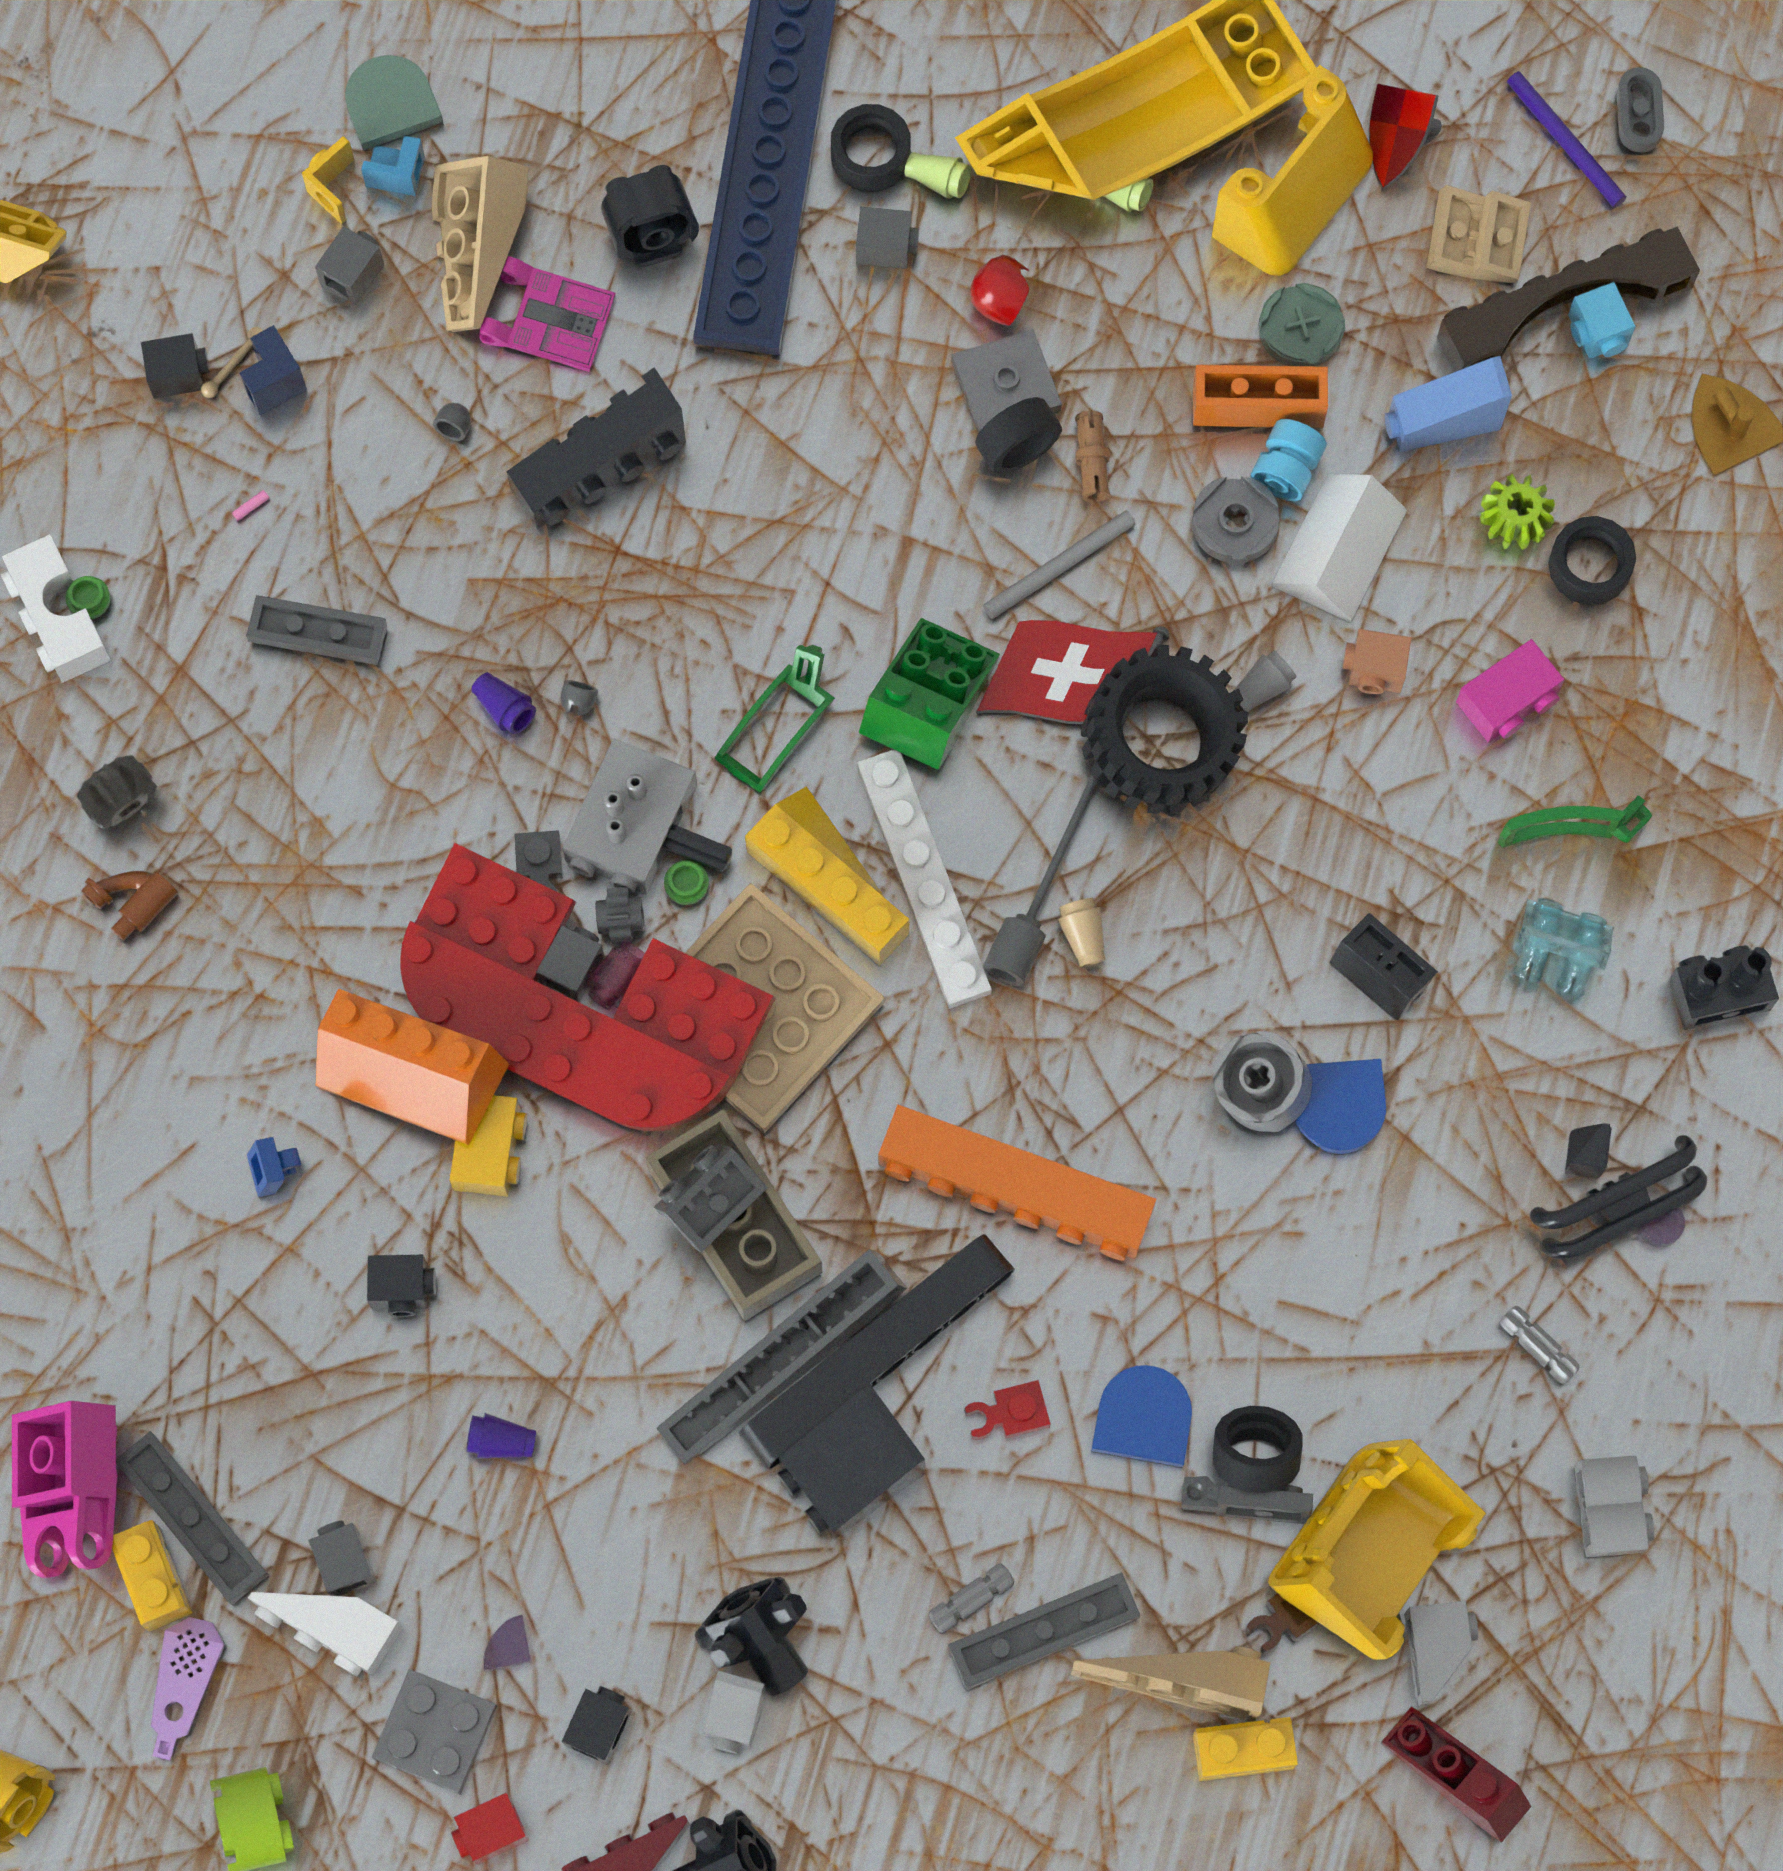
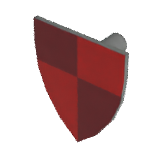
M1377 84L1372 104L1369 132L1370 146L1373 151V164L1383 188L1389 187L1405 173L1417 158L1428 135L1436 136L1440 133L1441 121L1434 118L1438 95Z

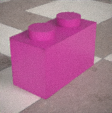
M1530 639L1461 687L1456 703L1489 743L1499 735L1506 739L1516 733L1525 724L1523 719L1535 710L1540 715L1554 706L1560 699L1558 694L1565 679L1536 643Z

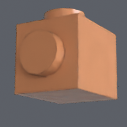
M1358 629L1355 643L1347 642L1342 669L1350 670L1348 685L1358 686L1360 691L1369 694H1381L1384 691L1401 693L1406 678L1412 637Z

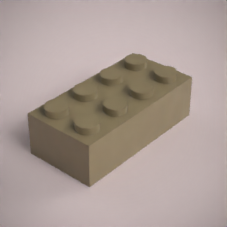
M723 1109L649 1154L645 1159L648 1171L662 1190L675 1178L680 1177L683 1179L695 1167L692 1162L702 1150L710 1145L716 1147L718 1144L732 1147L768 1187L701 1252L738 1312L746 1321L822 1274L823 1270L821 1259Z

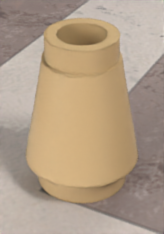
M1086 898L1060 906L1061 918L1058 919V922L1079 961L1080 967L1105 961L1101 907L1095 906L1093 898Z

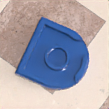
M1381 1059L1306 1064L1312 1076V1090L1308 1105L1295 1120L1299 1130L1312 1143L1329 1153L1347 1154L1362 1149L1376 1137L1385 1120L1386 1098Z
M1134 1366L1118 1373L1111 1379L1102 1393L1091 1451L1183 1467L1192 1418L1191 1401L1183 1384L1170 1372L1155 1366Z

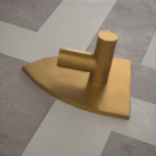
M1707 374L1701 375L1693 396L1691 420L1695 441L1713 476L1783 443V426L1765 402L1748 389L1727 379Z

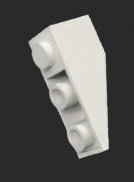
M251 1592L248 1597L253 1604L258 1606L254 1615L277 1629L282 1621L297 1630L294 1636L295 1640L318 1653L321 1646L337 1654V1657L333 1663L358 1677L361 1670L371 1676L375 1674L403 1629L398 1621L358 1597Z

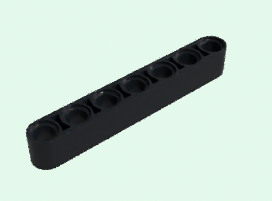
M986 1234L977 1237L753 1417L739 1431V1435L768 1470L780 1464L779 1456L863 1387L869 1383L873 1388L1005 1282L1015 1271V1268Z

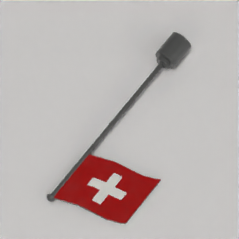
M1020 621L980 702L976 714L989 712L1016 713L1066 724H1082L1087 717L1084 713L1088 703L1106 674L1111 672L1114 665L1122 658H1125L1128 662L1134 651L1146 648L1147 654L1150 656L1156 646L1162 644L1163 639H1169V631L1163 626L1156 627L1153 632H1116L1059 621ZM1132 703L1125 709L1123 714L1122 727L1124 726L1134 703ZM1092 774L1027 915L1017 914L1015 918L1006 917L983 964V969L990 976L1012 986H1023L1046 938L1044 932L1040 930L1041 924L1035 920V917L1098 782Z

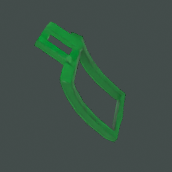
M799 645L796 648L793 666L788 664L739 722L714 758L735 777L747 783L759 793L764 791L793 750L829 709L835 697L819 686L825 655L822 653L821 647L816 645L808 647ZM804 659L809 661L806 675L800 677ZM786 682L818 706V708L798 730L761 779L731 757L728 752L780 686Z
M1639 795L1623 811L1595 806L1547 808L1510 819L1505 824L1497 843L1504 848L1545 836L1565 834L1591 835L1609 839L1614 835L1622 842L1628 843L1649 822L1652 813L1644 806L1646 801ZM1634 817L1638 818L1640 822L1630 831L1626 825ZM1567 819H1594L1611 821L1609 826L1590 822H1546Z

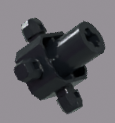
M771 1577L736 1589L721 1600L695 1633V1639L700 1647L711 1650L710 1657L717 1667L723 1668L747 1661L759 1681L765 1685L766 1692L770 1696L779 1695L791 1689L808 1673L806 1664L787 1636L804 1615L807 1607L800 1595L790 1593V1587L782 1577Z
M736 1809L726 1814L721 1825L704 1816L693 1821L690 1825V1838L696 1846V1859L672 1870L776 1871V1858L770 1844L752 1826L751 1820L742 1810Z

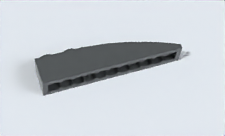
M869 1249L657 1427V1430L682 1462L688 1464L801 1378L908 1288L880 1253Z

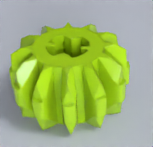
M1513 474L1507 476L1505 485L1495 481L1490 487L1491 494H1486L1482 498L1481 506L1485 511L1481 513L1480 522L1482 525L1491 526L1487 534L1489 540L1500 535L1504 537L1502 542L1504 549L1510 547L1512 540H1516L1522 550L1528 548L1530 539L1537 543L1541 542L1545 537L1544 530L1551 529L1554 523L1553 516L1549 514L1554 510V499L1544 498L1547 492L1546 484L1535 489L1531 487V475L1525 477L1523 484L1518 483Z

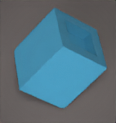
M404 136L401 150L375 146L371 161H363L361 171L365 186L416 196L425 161L421 139Z

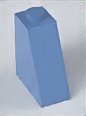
M1497 356L1394 395L1389 413H1385V426L1389 438H1396L1399 451L1404 452L1501 430L1512 397L1501 357Z

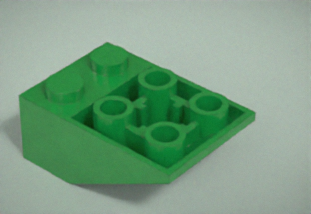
M920 618L870 694L859 734L939 770L955 745L1000 654Z

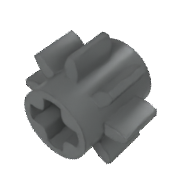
M628 887L607 888L606 900L596 901L595 910L598 933H609L612 944L633 943L634 931L644 930L642 898L631 897Z

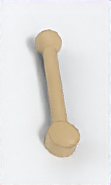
M251 328L247 334L248 340L212 381L203 383L201 392L205 397L213 398L217 395L218 386L252 349L253 345L250 338L262 332L261 328Z

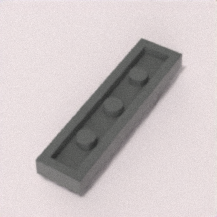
M152 1431L148 1432L116 1459L118 1467L231 1605L236 1603L269 1575Z
M1121 1572L948 1644L965 1689L968 1690L1139 1619L1141 1615Z

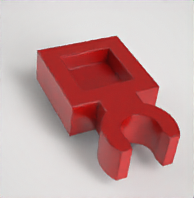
M1039 1380L994 1391L993 1395L996 1405L989 1406L983 1402H973L964 1408L965 1416L981 1414L986 1419V1424L982 1428L971 1430L970 1434L973 1440L987 1438L994 1428L1002 1426L1005 1439L1050 1428L1051 1425Z

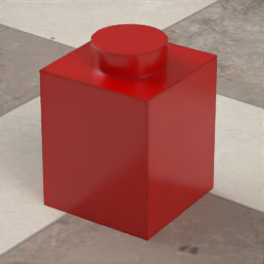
M507 1792L454 1817L458 1829L452 1831L451 1834L462 1859L470 1855L472 1861L477 1865L529 1841L513 1801Z

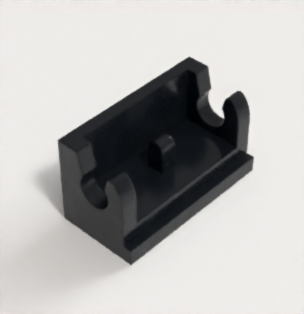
M1368 913L1340 942L1330 960L1331 964L1397 1021L1406 1013L1416 997L1419 998L1424 993L1438 972L1371 913Z

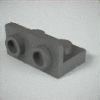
M718 1144L716 1147L710 1145L702 1150L692 1162L695 1167L683 1179L678 1177L669 1182L659 1194L661 1200L654 1206L656 1211L660 1215L667 1217L699 1252H703L768 1188L732 1147Z

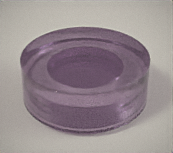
M1677 1208L1637 1228L1640 1237L1647 1244L1658 1248L1668 1247L1674 1244L1682 1235L1685 1228V1217L1681 1209Z

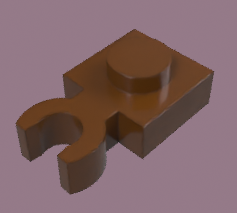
M1276 1594L1266 1604L1273 1614L1271 1616L1260 1615L1254 1617L1248 1623L1245 1631L1248 1635L1254 1633L1259 1628H1264L1270 1632L1271 1639L1265 1642L1260 1649L1262 1654L1266 1655L1272 1653L1278 1647L1281 1636L1287 1632L1292 1640L1297 1642L1319 1626L1320 1623L1287 1602L1279 1594Z

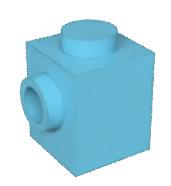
M1614 282L1575 296L1568 314L1572 322L1570 324L1572 337L1578 347H1584L1589 359L1602 354L1604 357H1611L1624 351L1628 347L1636 327Z

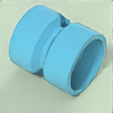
M1280 419L1276 421L1266 441V447L1269 452L1260 453L1250 477L1264 484L1276 498L1286 501H1298L1302 499L1311 480L1312 474L1310 470L1317 468L1327 447V442L1318 431L1306 424L1291 419Z

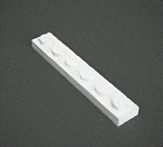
M891 750L857 762V769L948 1008L951 1009L991 995L992 989L901 753Z

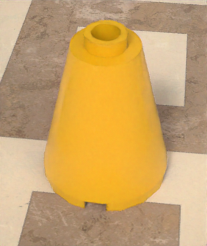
M1 1749L0 1853L7 1852L15 1847L8 1841L18 1833L27 1837L45 1815L53 1799L54 1790L48 1786L49 1780L56 1781L55 1775L44 1766Z

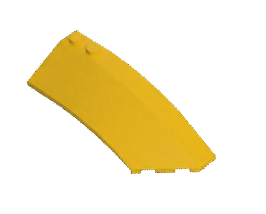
M1212 0L1185 18L1114 57L1031 95L1029 92L961 133L955 139L977 175L1095 200L1174 166L1247 126L1302 92L1306 81L1317 67L1274 0Z

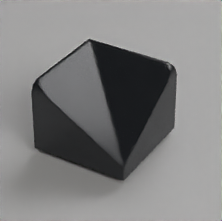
M1596 1124L1576 1128L1571 1131L1565 1174L1596 1179L1603 1174L1608 1163L1612 1130L1610 1124Z

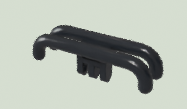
M1687 1135L1678 1136L1674 1142L1677 1151L1672 1155L1632 1175L1626 1172L1618 1177V1182L1615 1183L1610 1180L1602 1185V1190L1599 1191L1594 1188L1586 1193L1587 1197L1565 1208L1555 1211H1547L1542 1207L1532 1209L1530 1212L1531 1221L1543 1229L1564 1228L1597 1212L1608 1220V1223L1570 1241L1561 1242L1551 1237L1545 1238L1541 1243L1543 1253L1559 1260L1580 1257L1699 1197L1705 1190L1708 1180L1704 1171L1695 1165L1686 1169L1685 1177L1688 1181L1687 1183L1652 1201L1646 1189L1681 1171L1695 1159L1697 1146L1692 1138Z

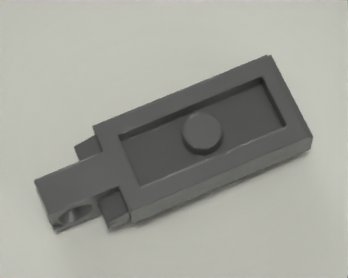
M1208 1476L1184 1477L1181 1501L1182 1509L1216 1512V1516L1305 1524L1312 1514L1314 1494L1303 1493L1302 1488L1293 1485H1287L1280 1490L1267 1493L1246 1492L1229 1484L1228 1486L1214 1484Z

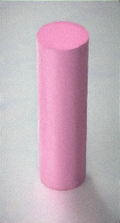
M264 490L260 491L234 510L232 515L237 521L241 520L270 499L268 494Z

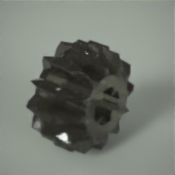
M133 755L117 757L111 763L104 764L101 769L93 772L90 779L83 782L77 798L82 804V809L92 821H95L100 828H108L110 826H117L123 820L130 819L134 813L141 811V807L150 802L157 786L143 763L139 762Z

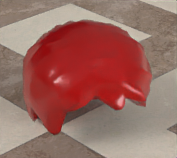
M1007 255L992 258L977 271L973 278L970 289L972 304L986 318L996 323L1010 326L1019 314L1029 293V285L1021 274V270L1029 271V269L1015 258Z

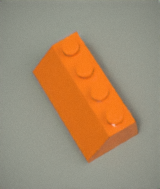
M338 989L318 1027L315 1085L324 1091L469 1145L509 1063L486 1042Z

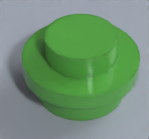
M83 576L70 584L65 599L72 614L86 608L90 618L95 619L108 609L111 596L107 585L101 579L93 576Z
M683 860L676 862L667 870L664 877V887L671 900L678 904L691 905L704 898L709 888V878L706 870L699 863Z

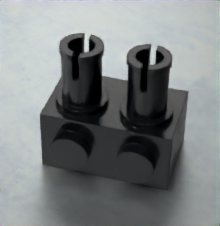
M1744 945L1724 951L1722 953L1723 957L1720 958L1711 957L1710 960H1707L1704 955H1699L1679 962V967H1676L1669 982L1683 1029L1688 1030L1771 1011L1779 1000V996L1770 970L1772 961L1769 953L1764 948L1755 947L1754 950H1751L1749 946Z

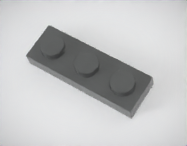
M256 595L246 637L248 642L378 665L387 622L382 617Z

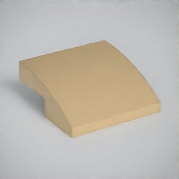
M1445 185L1439 190L1426 268L1460 277L1516 283L1520 276L1531 202L1493 190L1484 197Z

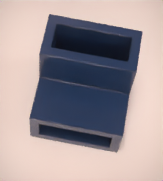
M274 325L250 338L258 362L239 372L245 391L259 415L307 390L299 365Z

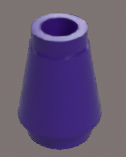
M489 672L480 675L472 685V693L477 696V699L500 730L518 734L533 721L536 715V707L532 705V698L527 694L494 677Z
M484 1413L483 1417L472 1415L466 1452L477 1454V1459L519 1458L522 1456L532 1458L536 1430L527 1429V1427L488 1413Z

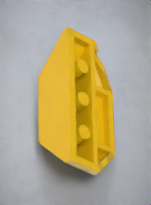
M0 200V282L8 283L49 260L65 241L67 231L62 227H58L43 212Z

